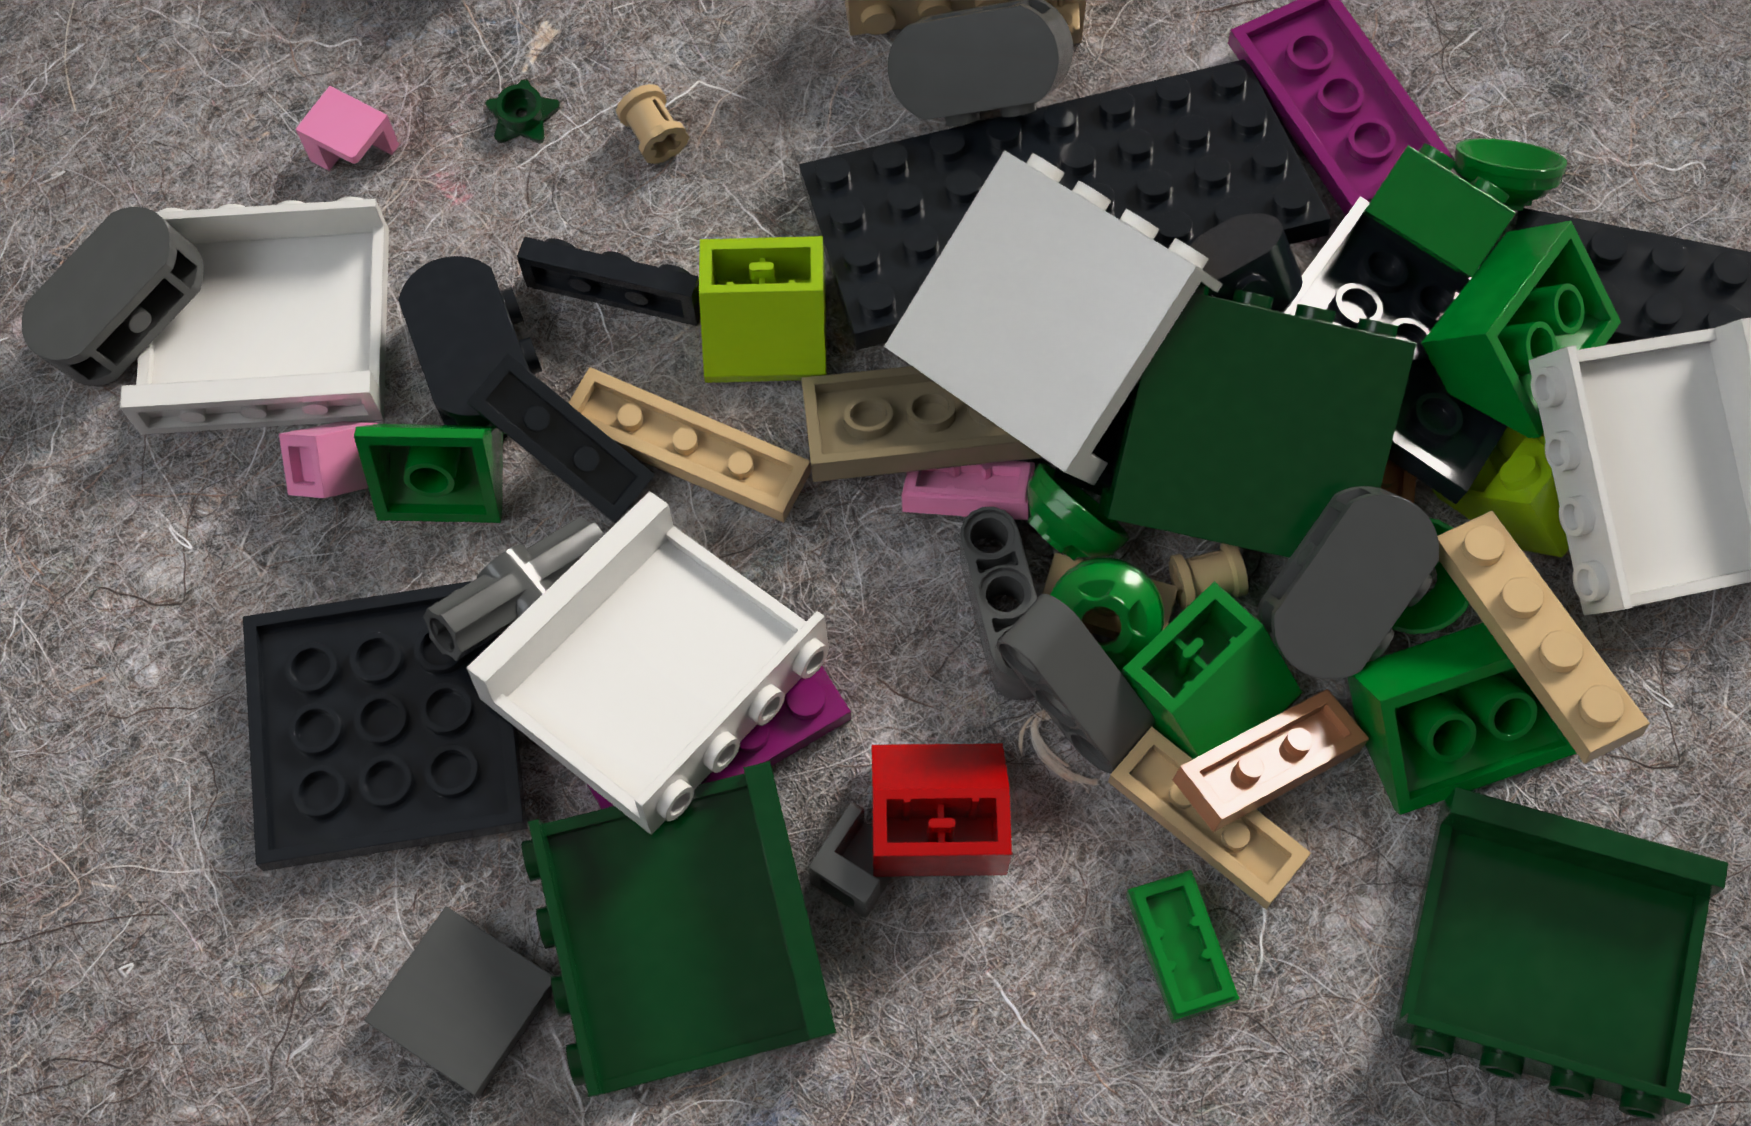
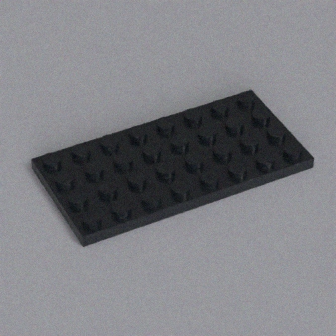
M1244 59L1036 108V111L1014 117L1000 116L799 164L803 189L818 234L823 236L824 252L857 350L884 344L888 341L1004 150L1027 163L1032 153L1043 158L1065 173L1059 183L1071 191L1078 181L1090 186L1111 200L1105 211L1118 219L1121 218L1126 209L1145 219L1159 229L1153 240L1166 248L1170 247L1175 238L1183 243H1187L1224 221L1245 214L1261 213L1277 218L1282 224L1290 245L1328 236L1331 220L1251 66Z

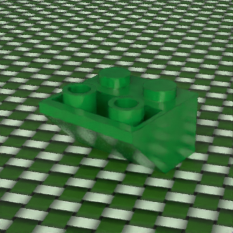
M1424 143L1419 151L1408 145L1363 214L1465 278H1472L1516 214L1515 211L1504 205L1510 196L1481 177H1477L1475 181L1472 180L1471 183H1468L1455 175L1451 170L1456 162L1438 149Z
M1215 581L1124 666L1121 673L1155 719L1153 728L1192 759L1286 711L1302 694L1300 687L1265 627Z

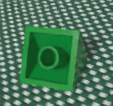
M373 424L356 427L354 439L377 521L501 523L503 507V433L495 426Z

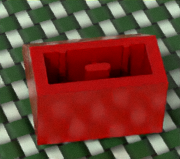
M1003 743L871 745L874 877L1007 875L1012 857L1010 788Z

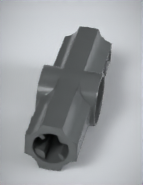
M579 516L528 548L524 544H519L506 550L484 567L477 575V579L461 589L455 590L446 598L434 603L433 606L427 609L423 618L429 630V637L442 654H447L455 661H458L504 632L604 536V533L595 522L590 523Z

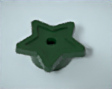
M526 79L521 80L519 84L508 86L501 91L497 98L485 101L487 109L498 119L494 138L498 143H504L523 136L536 143H543L545 140L544 122L559 110L560 102L556 99L541 97L540 93ZM519 111L527 112L524 117L517 116Z

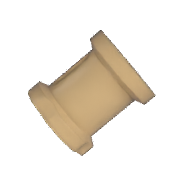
M653 84L639 86L627 93L618 103L616 114L624 126L631 127L640 142L638 148L645 161L657 164L679 154L687 145L689 135L682 123L674 121L665 106L667 102L666 95L658 85Z
M1221 543L1219 550L1184 558L1180 553L1170 556L1169 572L1172 585L1178 587L1176 597L1182 610H1185L1214 581L1227 593H1232L1236 598L1248 594L1247 572L1237 546Z

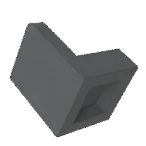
M851 802L809 864L808 872L812 885L866 918L893 877L873 876L872 826L864 820V808Z

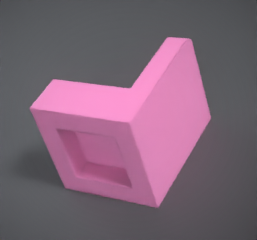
M332 86L327 88L296 127V132L310 161L328 171L332 169L340 157L350 163H358L372 145L391 155L399 147L388 115Z
M340 421L280 433L279 439L288 495L328 498L367 489L368 485L355 443L354 433L357 426L378 423Z

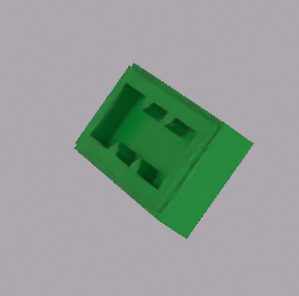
M1192 870L1128 889L1126 898L1171 1023L1174 1024L1236 1004L1239 1001V996Z

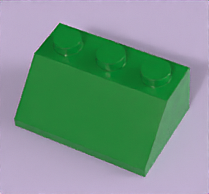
M1565 221L1507 232L1421 343L1450 395L1527 438H1539L1544 431L1538 403L1535 401L1531 390L1532 376L1528 360L1568 346H1576V350L1605 346L1620 325L1621 320L1572 221Z
M1484 623L1377 658L1374 661H1369L1360 672L1348 677L1355 721L1369 738L1365 746L1391 804L1399 815L1445 800L1455 787L1471 791L1577 754Z

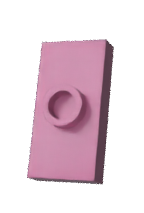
M1004 461L907 472L901 495L902 512L967 517L972 511L979 508L996 507L1006 511L1014 520H1027L1030 511L1027 485L1028 480L1034 474L1035 462Z

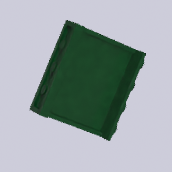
M1200 282L1134 386L1111 488L1103 487L1097 512L1112 520L1290 558L1334 494L1358 486H1371L1381 489L1417 343L1396 338L1397 325L1359 318L1357 329L1333 324L1336 315L1335 311L1297 304L1295 315L1271 310L1273 297L1235 289L1232 301L1208 296L1209 287Z
M770 761L744 767V774L700 784L694 790V796L686 810L673 821L665 820L652 835L615 806L544 824L539 819L528 821L532 839L521 842L524 864L531 882L541 879L546 906L536 908L538 928L544 948L556 947L561 974L551 976L553 997L559 1016H571L576 1042L566 1045L568 1066L574 1085L586 1084L588 1097L611 1093L837 1033Z
M1455 787L1440 805L1392 1035L1411 1040L1410 1049L1429 1057L1451 1059L1453 1053L1480 1060L1479 1069L1497 1077L1521 1079L1522 1073L1549 1080L1548 1089L1556 1094L1580 1100H1590L1592 1095L1596 1094L1620 1101L1618 1109L1630 1116L1654 1121L1663 1120L1664 1114L1668 1115L1685 1108L1691 1102L1692 1095L1679 1091L1709 901L1711 897L1725 889L1729 863Z

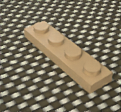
M591 367L588 368L569 401L571 406L637 460L783 523L811 473V463L808 459Z
M1493 511L1438 536L1440 563L1584 764L1645 733L1650 724Z

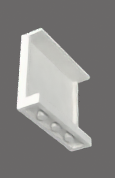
M1004 150L884 347L1063 472L1095 485L1108 464L1092 453L1200 282L1217 293L1223 284L1202 270L1209 259L1176 238L1169 248L1164 247L1153 240L1159 229L1128 209L1118 219L1105 211L1111 200L1090 186L1078 181L1071 191L1059 183L1065 173L1043 158L1032 153L1027 163Z
M343 197L337 201L314 203L287 200L277 205L245 207L238 204H226L217 209L184 210L180 208H165L156 212L198 249L204 264V278L200 292L138 356L136 385H123L121 388L120 409L140 435L321 424L340 421L384 420L389 228L376 199Z
M1751 318L1740 319L1711 329L1576 350V346H1568L1528 360L1532 376L1531 390L1535 401L1538 403L1546 440L1545 455L1548 464L1552 468L1560 505L1559 520L1563 530L1566 532L1574 569L1573 584L1576 593L1580 597L1583 616L1629 609L1642 604L1751 582Z
M649 491L467 667V670L479 698L652 835L665 820L673 821L686 810L692 801L694 790L712 771L714 773L720 772L730 764L739 750L740 741L757 724L764 725L777 714L783 704L785 694L801 677L808 679L820 669L827 657L829 645L825 616L816 611L806 622L674 527L669 504Z

